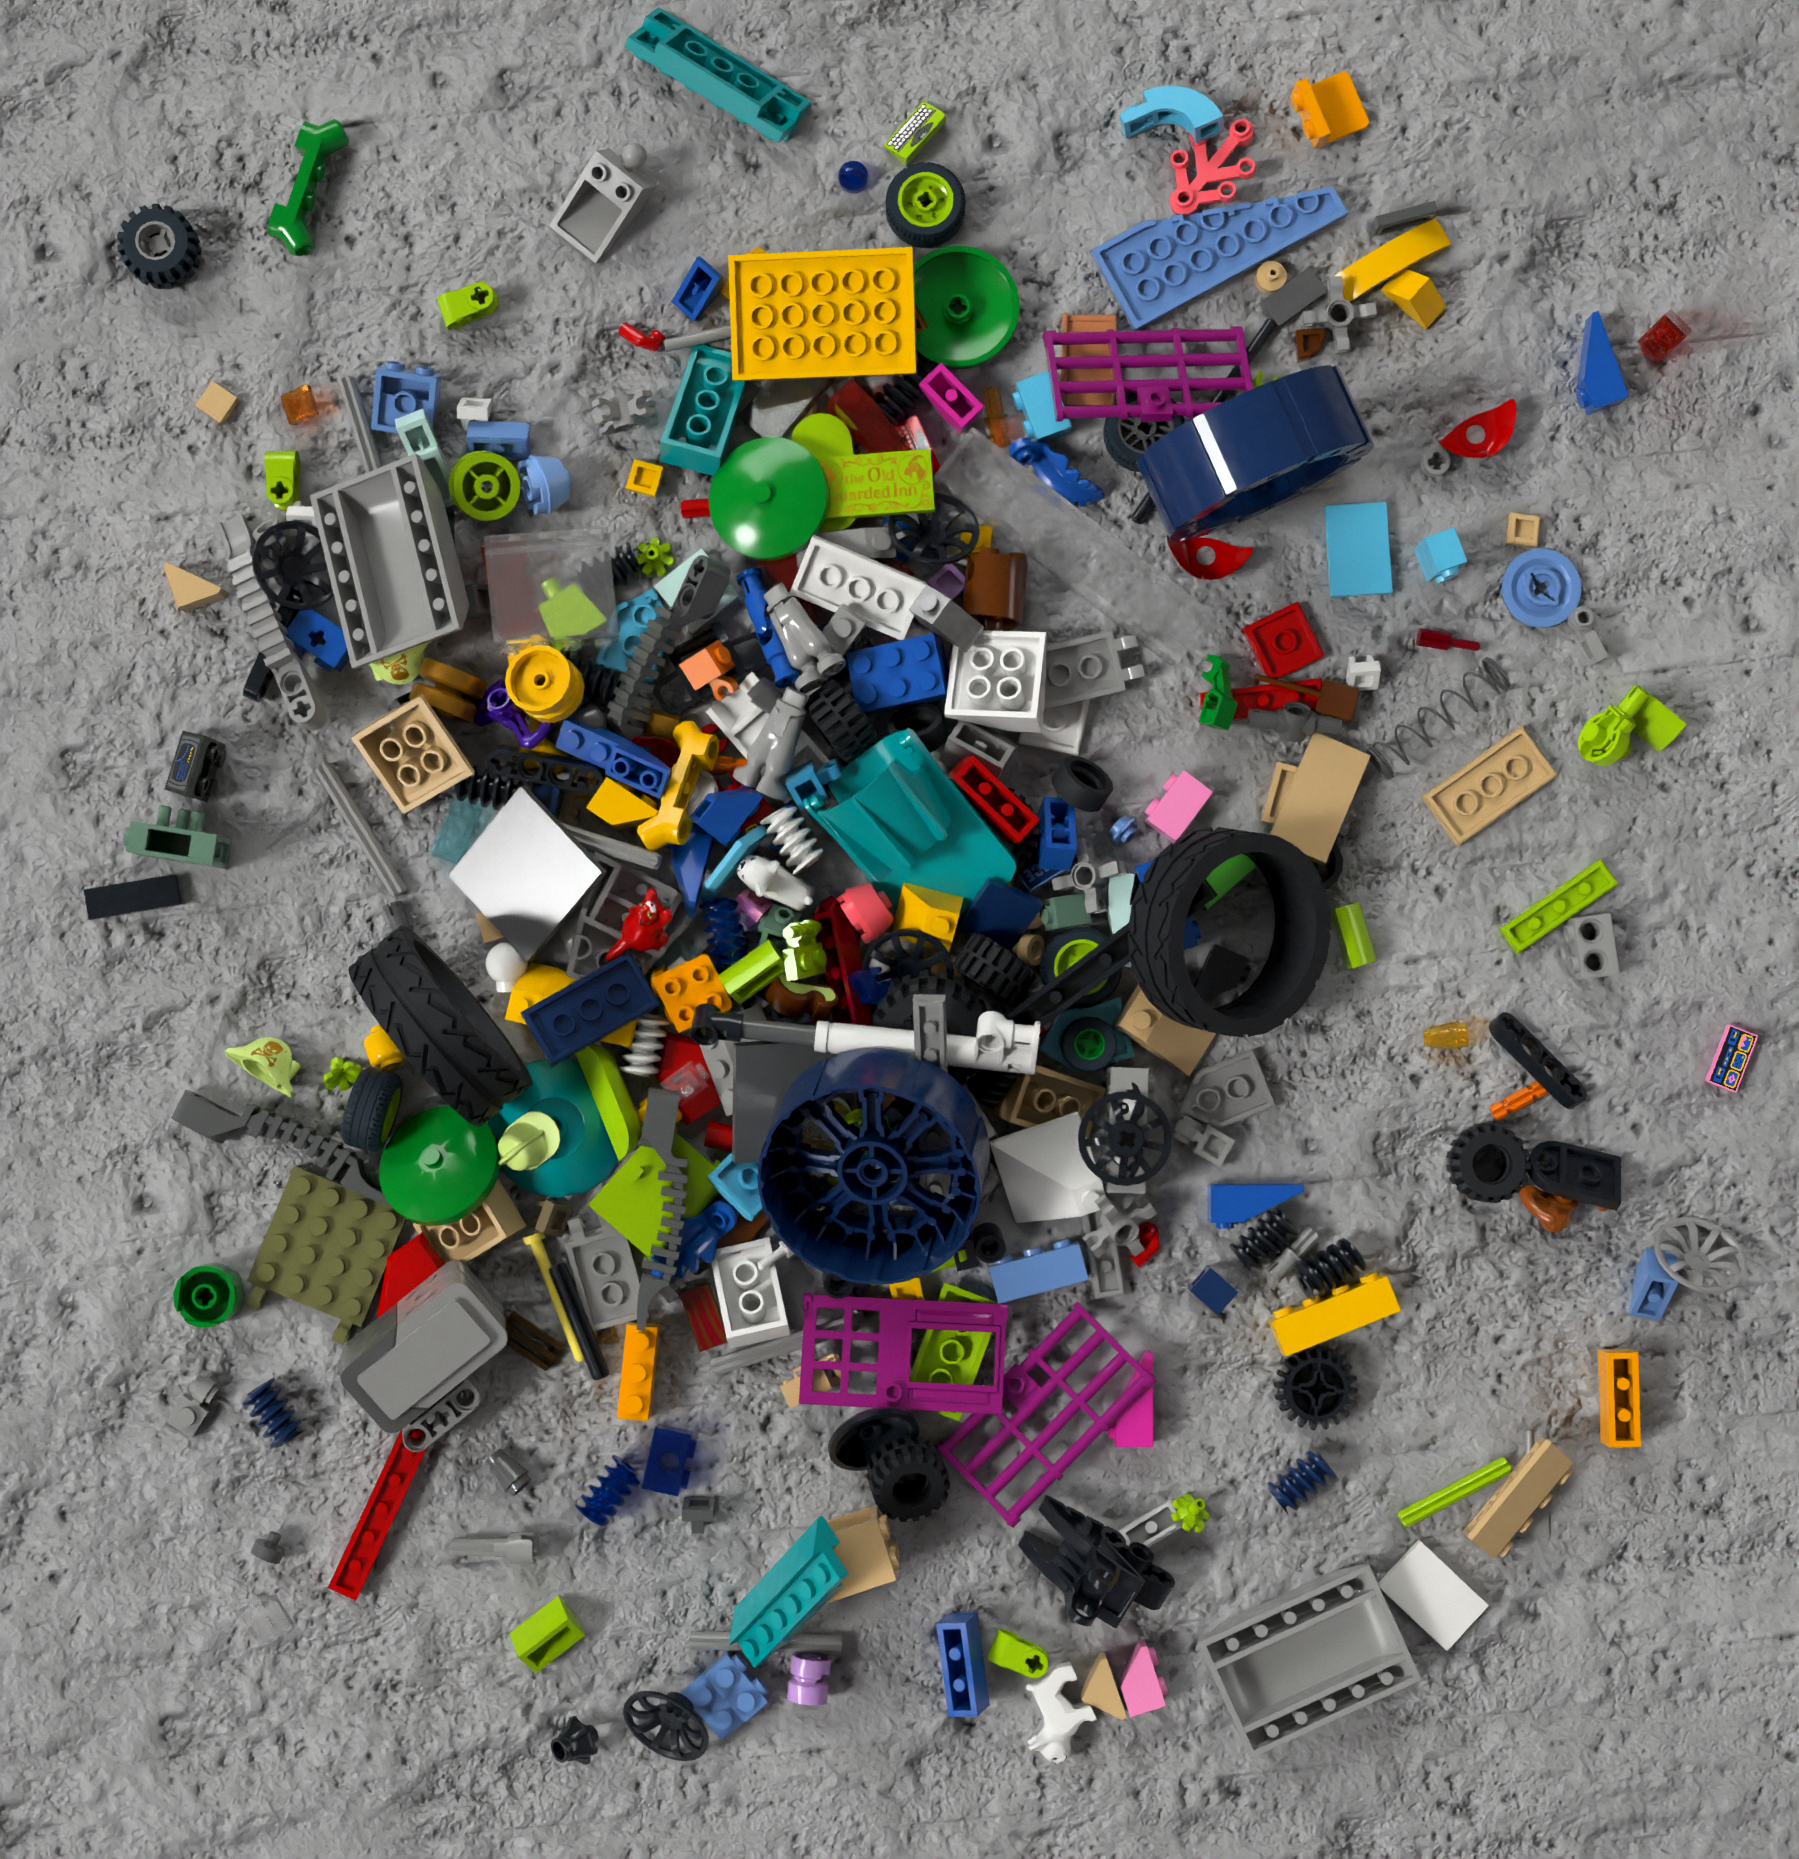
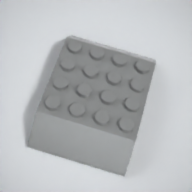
M412 454L310 495L352 669H358L462 630L470 605L441 490L418 454Z
M1368 1563L1330 1572L1222 1622L1198 1641V1645L1250 1759L1422 1680Z

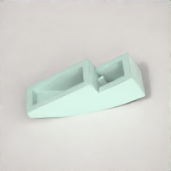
M424 409L395 419L396 429L408 456L415 453L420 456L441 490L445 508L455 505L448 488L450 471Z
M1129 873L1109 878L1107 883V918L1111 936L1129 923L1132 906L1130 905L1135 874ZM1131 961L1124 965L1123 968H1131Z

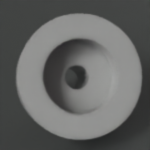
M270 518L255 528L252 536L256 542L269 527L280 523L278 518ZM273 535L263 545L267 546L270 544L274 550L280 548L278 541Z

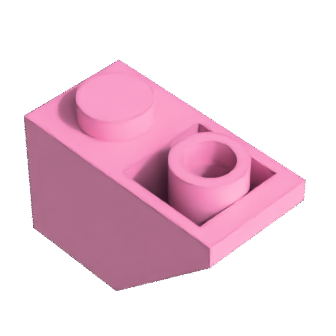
M1144 1639L1138 1641L1118 1680L1130 1718L1165 1707L1166 1704L1163 1696L1169 1695L1163 1676L1159 1678L1156 1676L1154 1666L1159 1665L1155 1649L1153 1646L1148 1648Z

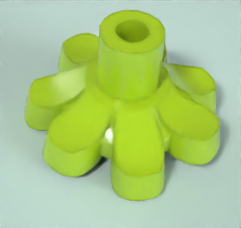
M652 538L650 545L643 542L638 545V551L642 554L638 555L636 559L639 566H643V575L647 577L651 576L653 571H656L658 577H663L667 574L664 566L671 567L675 563V559L668 555L672 551V546L669 543L660 545L661 541L658 538Z
M335 1057L331 1060V1072L323 1077L324 1084H326L329 1090L336 1088L338 1085L340 1091H346L350 1088L348 1082L355 1083L363 1069L359 1064L354 1065L353 1062L344 1063L342 1057Z
M1184 1494L1181 1498L1174 1499L1172 1505L1178 1510L1171 1514L1173 1521L1180 1522L1183 1520L1182 1528L1187 1532H1190L1192 1528L1197 1533L1202 1532L1205 1527L1204 1523L1210 1517L1209 1513L1203 1510L1205 1508V1501L1201 1498L1194 1500L1191 1494Z

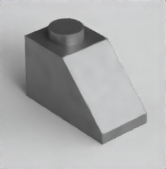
M929 585L925 586L909 608V611L919 623L966 653L984 629L983 625L956 603Z

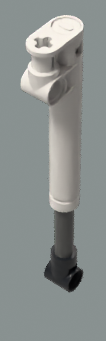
M709 1003L698 1005L695 1008L690 1031L691 1039L703 1046L712 1045L717 1040L741 1042L742 1039L814 1046V1052L826 1053L827 1051L831 1054L861 1048H886L910 1053L909 1057L915 1058L914 1030L838 1022L832 1024L828 1021L817 1020V1025L814 1026L744 1018V1014L721 1012L717 1006ZM984 1012L978 1018L976 1037L947 1034L948 1066L1034 1075L1039 1044L1040 1021H1035L1034 1026L1014 1024L1013 1020H1006L999 1012Z

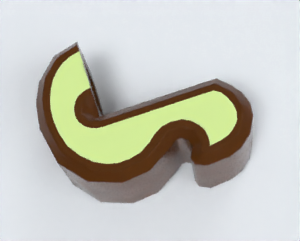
M786 972L763 988L767 1002L778 1013L786 1016H799L808 1013L810 1015L809 1020L817 1023V1020L828 1021L839 1002V996L832 987L792 980L787 981Z

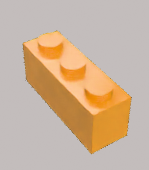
M630 1321L626 1324L617 1418L648 1421L651 1417L661 1324L646 1323L645 1331L637 1330V1322Z
M1598 1349L1600 1442L1608 1447H1641L1638 1352L1631 1349Z

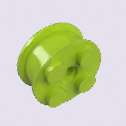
M474 451L464 455L454 464L449 475L448 488L452 501L463 513L478 520L492 521L504 517L514 508L520 495V479L514 466L506 458L489 451ZM484 481H487L488 488L482 491L481 485Z

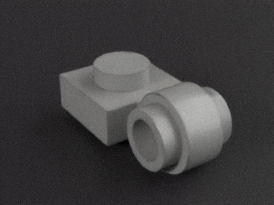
M1580 606L1570 612L1568 625L1578 635L1577 641L1589 665L1592 666L1609 657L1606 652L1608 651V645L1601 634L1598 635L1595 629L1591 630L1590 628L1595 622L1593 611L1586 606ZM1578 615L1584 618V623L1578 620Z
M1186 1115L1182 1120L1179 1119L1173 1128L1175 1130L1173 1137L1187 1145L1191 1141H1197L1192 1151L1221 1167L1235 1140L1209 1125L1206 1126L1203 1133H1200L1198 1129L1201 1124Z
M199 1375L188 1390L192 1393V1397L186 1393L183 1394L166 1422L189 1437H194L211 1411L203 1403L211 1404L220 1391V1388L216 1386L217 1382L207 1376L203 1378Z

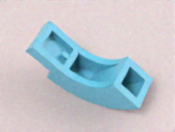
M1159 86L1142 91L1144 103L1132 105L1119 114L1121 130L1126 139L1160 124H1175L1183 127L1192 135L1196 144L1224 132L1223 115L1218 107L1205 95L1182 86Z

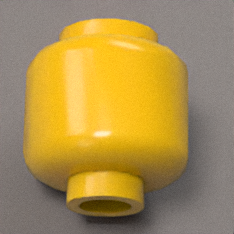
M380 1024L370 1029L371 1033L363 1041L370 1065L384 1071H391L402 1066L405 1056Z

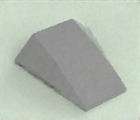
M594 850L593 858L607 872L582 902L566 975L579 980L609 963L605 961V956L622 937L621 930L625 918L630 914L629 908L635 907L642 902L647 891L653 888L657 893L660 904L663 908L669 909L673 916L672 921L663 927L668 935V942L657 950L651 949L640 952L629 948L623 953L625 954L630 951L639 969L645 976L649 968L657 959H660L670 944L688 927L693 918H688L679 890L620 860ZM698 902L695 916L702 911L705 905Z

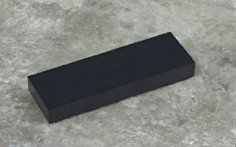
M175 874L84 889L88 920L182 905L178 876Z

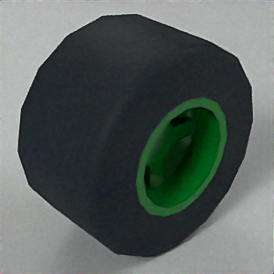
M1083 1017L1074 1020L1065 1028L1061 1036L1060 1048L1063 1058L1071 1067L1079 1071L1095 1072L1105 1068L1112 1062L1117 1050V1039L1114 1030L1107 1022L1097 1017Z

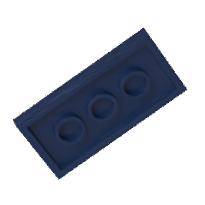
M629 951L525 1009L520 1014L552 1068L660 1007V1003Z

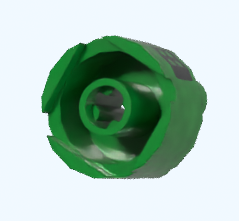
M219 1263L196 1266L187 1271L177 1281L173 1292L174 1306L189 1325L206 1328L222 1324L234 1318L241 1308L244 1299L241 1276L229 1266ZM210 1290L214 1298L210 1300L208 1296L204 1295L205 1291Z

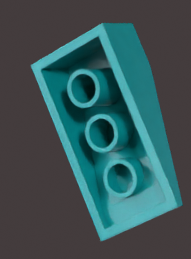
M702 344L693 346L661 439L660 462L714 476L717 469L720 468V464L725 459L747 384V381L732 380L731 352Z

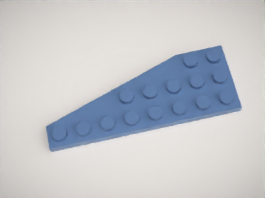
M1334 187L1300 192L1283 198L1273 197L1261 202H1246L1202 210L1201 213L1187 216L1180 214L1163 220L1155 221L1153 219L1144 221L1092 249L1090 254L1132 329L1138 331L1347 216L1348 212Z

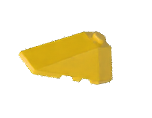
M531 962L527 972L519 978L511 990L505 1020L526 1024L520 1012L577 980L567 976L566 971L561 968ZM637 1020L600 1041L631 1048Z

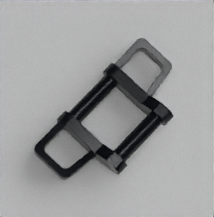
M718 620L711 624L712 627L676 646L672 654L667 653L676 670L656 683L653 689V693L663 711L675 715L694 704L695 706L704 702L702 699L713 694L709 683L695 691L679 664L682 663L681 657L717 638L728 649L731 659L735 664L733 670L723 675L731 677L735 681L741 680L742 682L751 672L754 673L767 666V661L764 659L745 670L733 647L753 638L758 640L756 631L730 641ZM677 676H680L691 699L670 709L663 700L660 689Z

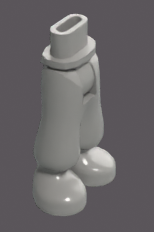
M779 583L763 595L769 605L766 610L770 614L771 621L783 644L791 666L802 671V674L795 682L797 691L806 693L826 683L828 681L827 677L836 675L846 665L844 657L841 654L832 653L829 640L812 622L793 592L788 593L784 584Z
M787 687L783 697L777 698L776 704L765 725L747 753V764L737 767L733 773V777L738 782L748 787H757L756 791L780 800L786 798L788 790L780 782V778L787 774L791 768L795 748L805 719L803 715L807 713V710L804 708L809 696ZM766 765L765 774L761 778L762 767Z

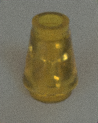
M1456 1020L1423 1029L1424 1047L1461 1051V1048L1468 1047L1467 1023H1459Z

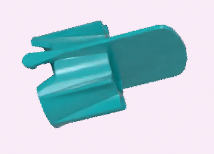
M910 728L892 733L871 745L841 769V777L828 783V787L839 805L822 811L820 807L824 805V801L819 795H815L812 798L807 797L803 800L807 811L840 844L878 891L883 890L895 911L897 910L903 883L906 882L964 897L959 920L989 877L1007 885L1012 880L1017 868L1015 857L941 769L916 733Z

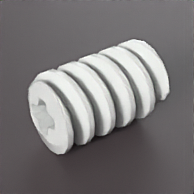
M796 806L790 808L783 807L760 822L762 825L771 823L766 830L767 835L778 834L772 842L775 846L784 844L779 852L780 856L791 855L785 864L788 867L797 865L792 875H796L819 860L818 858L824 851L822 848L812 849L817 841L816 838L806 840L805 837L810 831L809 827L799 829V825L804 818L793 819L792 815L797 810Z
M645 1014L637 1019V1030H635L633 1037L635 1041L632 1042L631 1048L626 1047L632 1051V1054L622 1055V1059L630 1064L629 1066L620 1067L619 1071L644 1077H650L649 1074L659 1073V1069L652 1065V1062L662 1060V1057L654 1051L664 1049L665 1045L659 1042L657 1038L667 1036V1033L659 1027L669 1025L668 1019L651 1014Z

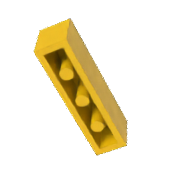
M1377 1271L1370 1272L1359 1277L1360 1282L1349 1286L1348 1283L1337 1285L1334 1289H1330L1332 1294L1320 1298L1319 1294L1314 1295V1301H1311L1309 1298L1303 1299L1302 1306L1292 1309L1289 1305L1273 1312L1274 1317L1269 1318L1268 1321L1281 1354L1285 1357L1400 1312L1401 1309L1388 1277L1384 1274L1378 1275Z

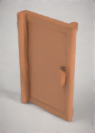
M1062 314V333L1107 332L1108 329L1117 331V315ZM1108 344L1062 345L1061 357L1110 356ZM1112 368L1061 370V382L1114 380ZM1116 393L1061 394V399L1064 406L1113 405L1116 401Z

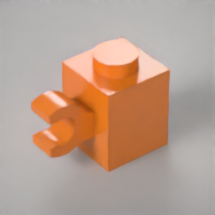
M719 639L679 664L695 691L709 683L715 698L720 701L727 696L723 686L728 689L730 694L739 689L737 682L733 678L723 675V673L734 667L735 664L731 659L730 652L722 645Z

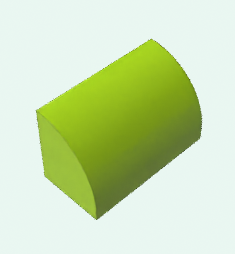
M1651 695L1634 716L1636 726L1632 731L1659 752L1670 744L1687 724Z
M1360 902L1331 910L1330 916L1346 969H1353L1376 962L1377 957Z
M768 939L718 976L728 994L740 1005L786 971L782 955L774 943Z
M556 1596L510 1632L509 1635L518 1658L531 1670L538 1673L584 1637L585 1633L568 1605L559 1596Z

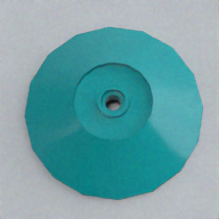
M547 1059L533 1061L526 1065L533 1085L526 1088L512 1102H505L503 1109L489 1119L488 1126L494 1132L499 1143L506 1128L522 1115L530 1111H540L549 1115L555 1122L560 1124L561 1140L559 1148L550 1158L535 1169L517 1171L512 1170L506 1165H502L501 1168L508 1178L530 1193L554 1198L585 1193L606 1179L619 1160L579 1061L566 1059L552 1068Z

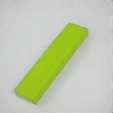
M1598 859L1498 930L1515 954H1518L1611 890L1618 883L1603 861Z

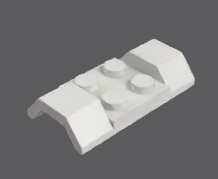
M753 672L743 680L738 690L729 694L721 702L706 711L709 717L746 759L751 745L769 717L768 713L751 703V698L747 695L748 691L759 681ZM801 730L790 770L809 760H812L816 769L819 770L829 760L807 734ZM766 765L762 767L761 777L765 774ZM781 776L780 782L786 786L785 776ZM789 790L786 798L782 800L785 804L794 800Z

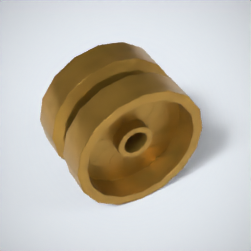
M424 658L419 673L422 678L434 683L435 686L416 683L413 685L409 699L412 700L423 694L436 714L472 724L477 708L471 702L462 699V695L476 700L482 699L488 684L459 669Z

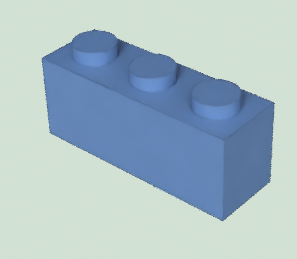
M1071 1238L1053 1242L1054 1248L1042 1251L1041 1246L1023 1250L1024 1256L1012 1259L1011 1254H1007L1001 1260L988 1265L998 1304L1089 1280L1079 1243H1072Z

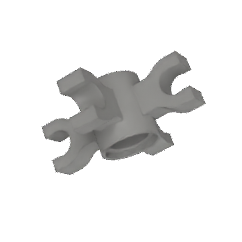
M1342 276L1329 277V280L1326 281L1329 305L1325 310L1302 312L1300 324L1301 328L1324 324L1326 328L1333 331L1334 353H1347V350H1350L1347 325L1352 320L1374 318L1377 315L1376 302L1352 306L1348 300L1343 298ZM1331 309H1342L1345 313V321H1334L1331 317Z
M641 390L636 394H621L611 397L609 400L598 398L592 401V408L598 407L601 409L596 412L595 425L605 424L604 427L599 428L600 434L610 435L615 431H630L640 428L642 425L652 427L659 424L657 417H651V415L655 414V401L646 402L647 398L652 397V392L650 390Z
M1082 838L1077 840V852L1075 855L1078 863L1073 867L1070 875L1051 879L1053 891L1061 890V892H1065L1074 888L1084 890L1087 914L1107 912V904L1103 897L1102 889L1107 885L1109 878L1129 874L1127 863L1124 861L1120 863L1119 861H1113L1105 865L1096 863L1093 840L1085 841ZM1091 869L1093 878L1092 881L1089 883L1087 880V874Z
M1105 1194L1094 1201L1103 1213L1100 1218L1102 1227L1096 1231L1089 1232L1082 1238L1097 1258L1102 1256L1113 1242L1119 1246H1127L1135 1257L1145 1250L1137 1239L1139 1235L1137 1224L1152 1218L1157 1212L1143 1194L1135 1197L1131 1205L1126 1209L1119 1205L1113 1206Z

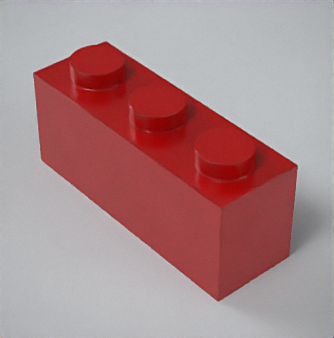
M974 756L963 757L947 775L978 814L1008 843H1020L1040 820Z

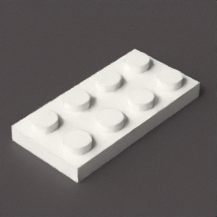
M813 535L790 592H793L799 598L832 612H836L840 605L845 604L868 622L866 626L896 639L904 640L914 617L909 608L925 588L927 582Z

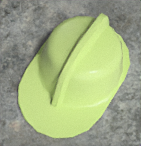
M530 1111L522 1115L506 1128L499 1140L498 1153L501 1158L498 1162L499 1166L506 1165L512 1170L522 1171L535 1169L545 1162L559 1148L561 1138L556 1122L549 1115L540 1111Z

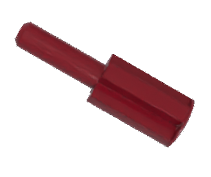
M1419 628L1416 637L1417 646L1448 650L1450 647L1472 651L1480 649L1479 642L1452 638V634L1447 632Z

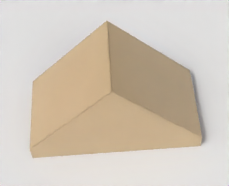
M165 562L163 566L177 608L185 613L225 599L228 595V592L221 587L168 562Z
M1105 1652L1098 1653L1079 1693L1081 1700L1120 1720L1126 1719L1127 1716Z

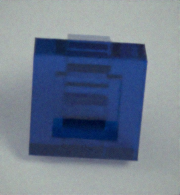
M879 966L857 970L848 976L862 1003L876 1004L885 997L884 993L890 987L889 981L877 983L876 975L883 971Z

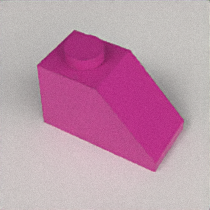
M942 363L919 383L920 388L939 415L959 435L963 434L982 415L984 406Z

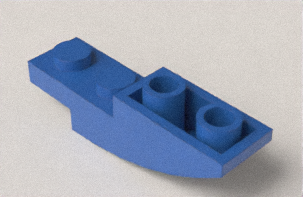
M570 717L563 721L556 748L605 769V775L659 799L662 798L671 769L661 760L633 742L603 727L595 729Z

